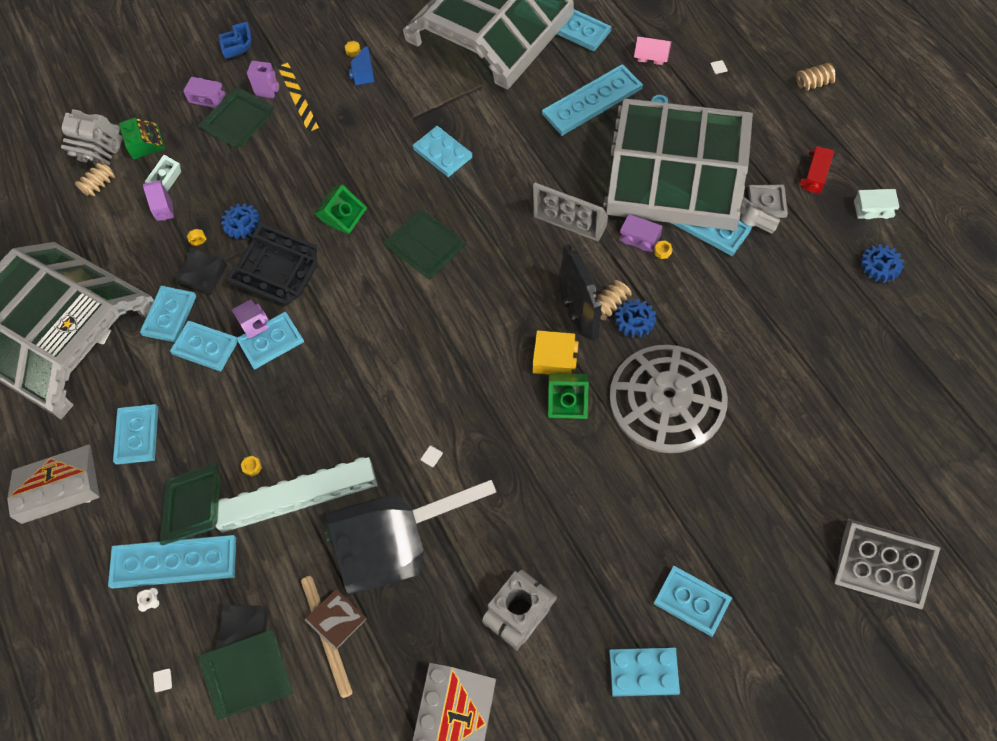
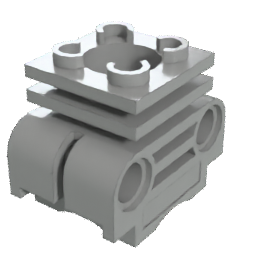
M72 109L71 114L65 113L62 123L63 134L72 140L64 138L63 142L70 146L62 145L61 148L67 151L68 155L76 156L78 161L84 163L92 161L95 165L97 163L101 164L100 161H102L106 165H110V162L104 158L112 159V156L105 151L117 153L123 136L119 134L120 127L111 124L106 117L97 114L88 115L79 110Z
M520 570L518 573L515 571L488 604L489 610L482 619L483 624L497 635L505 628L501 638L517 651L550 611V607L557 600V596L542 584L538 585V581L525 571ZM516 600H524L531 605L530 610L522 615L513 614L508 608Z

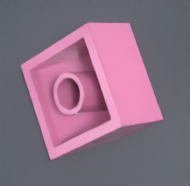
M637 37L634 57L638 58L637 61L647 62L649 59L654 60V64L663 65L664 62L668 61L672 41Z

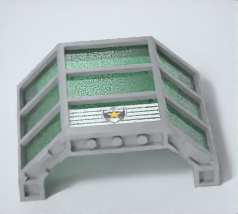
M55 242L13 248L0 261V382L61 420L73 406L65 397L66 390L64 389L65 381L69 380L70 373L120 315L126 314L128 310H133L146 319L154 299L147 293Z

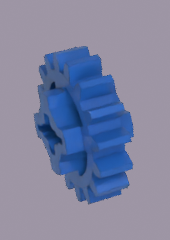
M246 203L241 207L237 204L236 208L230 206V211L225 210L226 216H222L223 221L221 222L225 233H228L229 237L235 236L236 239L239 236L245 239L247 234L251 237V232H255L261 220L257 210L252 205L247 207Z
M879 244L877 248L871 246L870 250L866 249L861 258L862 263L860 266L865 268L863 273H869V279L875 277V282L882 279V282L885 283L887 279L893 281L895 277L898 278L904 268L902 265L904 260L899 259L901 253H894L895 248L890 250L889 245L882 248V245Z
M629 299L628 304L622 302V307L618 306L615 313V325L619 326V332L624 330V335L627 336L630 333L632 338L635 337V334H638L639 338H642V333L648 335L649 330H653L656 323V312L652 311V305L646 306L647 301L640 303L639 299L636 302Z

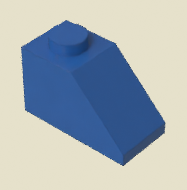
M364 47L351 61L352 69H349L350 78L354 79L355 85L375 82L369 49Z

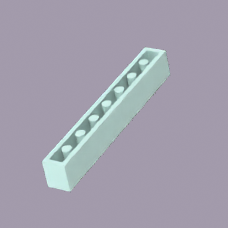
M362 457L348 464H338L335 468L318 470L315 474L301 475L291 481H280L277 485L271 487H260L257 491L251 493H240L237 497L231 499H220L218 503L212 504L215 526L223 533L378 486L372 463L369 457Z

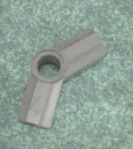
M743 196L740 207V220L749 226L755 225L769 233H773L778 227L780 219L763 211L762 207L748 201ZM731 197L730 200L728 201L730 208H731L732 197Z

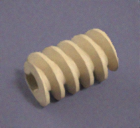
M829 62L805 69L804 71H798L796 75L798 87L808 91L810 87L815 89L816 85L817 87H822V85L834 83L835 69L833 64Z
M100 161L101 164L97 163L95 165L96 169H90L91 173H85L86 178L81 177V182H75L78 189L86 196L89 194L95 196L93 190L100 192L98 186L105 187L103 181L110 183L109 176L115 178L113 171L102 161Z
M612 281L606 287V290H603L601 295L596 297L602 304L601 320H607V316H611L612 311L615 312L617 306H621L622 302H625L627 297L632 295L631 290L621 281Z

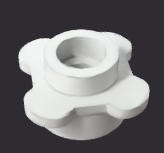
M151 588L150 590L140 591L137 594L138 609L144 612L148 608H157L159 606L157 589Z

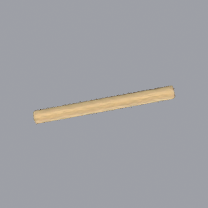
M307 576L301 580L311 612H313L321 604V600L313 578ZM320 636L340 696L346 698L352 694V689L338 649L332 648Z

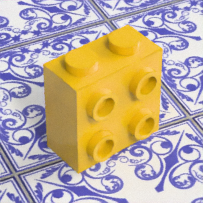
M537 331L533 373L572 374V370H576L577 358H573V355L578 352V341H575V334Z

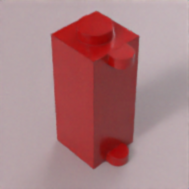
M818 146L816 149L809 150V155L813 156L806 179L802 178L800 180V185L804 186V190L821 194L834 150Z

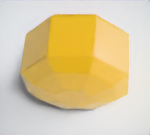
M356 41L347 42L345 45L346 54L350 57L357 56L361 51L360 45Z
M199 229L190 231L187 235L189 243L193 246H199L206 240L203 231Z
M658 241L654 246L655 256L660 259H667L672 254L671 244L667 241Z
M254 456L244 458L241 463L243 473L250 477L259 474L262 469L260 460Z

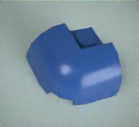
M248 22L232 25L233 31L219 34V42L225 59L242 55L250 48L252 37Z

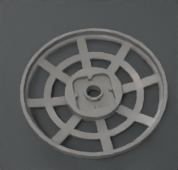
M655 345L635 352L619 366L611 383L610 407L618 426L635 443L657 452L680 453L703 445L719 430L727 411L728 397L726 386L717 369L699 353L680 346ZM657 350H673L672 358L663 357L650 361L643 354ZM681 352L697 358L708 368L699 371L691 363L680 359ZM636 359L642 365L635 371L630 383L618 382L624 368L632 360ZM671 363L670 371L660 373L653 365ZM678 365L690 369L695 374L685 378L677 373ZM645 370L652 376L648 384L636 383L638 377ZM712 374L716 376L721 387L722 402L711 399L710 387L705 377ZM700 380L705 396L694 394L691 384ZM616 390H628V401L632 412L624 418L617 406ZM670 390L675 396L668 398L664 395V392ZM634 391L645 392L646 403L640 407L636 404ZM692 401L703 404L701 411L695 418L688 411ZM709 406L719 409L720 414L715 424L709 431L703 434L697 424L704 418ZM651 409L658 415H661L660 424L647 418L644 413ZM682 415L686 423L681 425L668 426L669 417ZM638 418L648 427L658 430L656 442L640 436L630 428L629 424ZM691 429L696 437L695 440L682 444H664L666 432L673 433Z

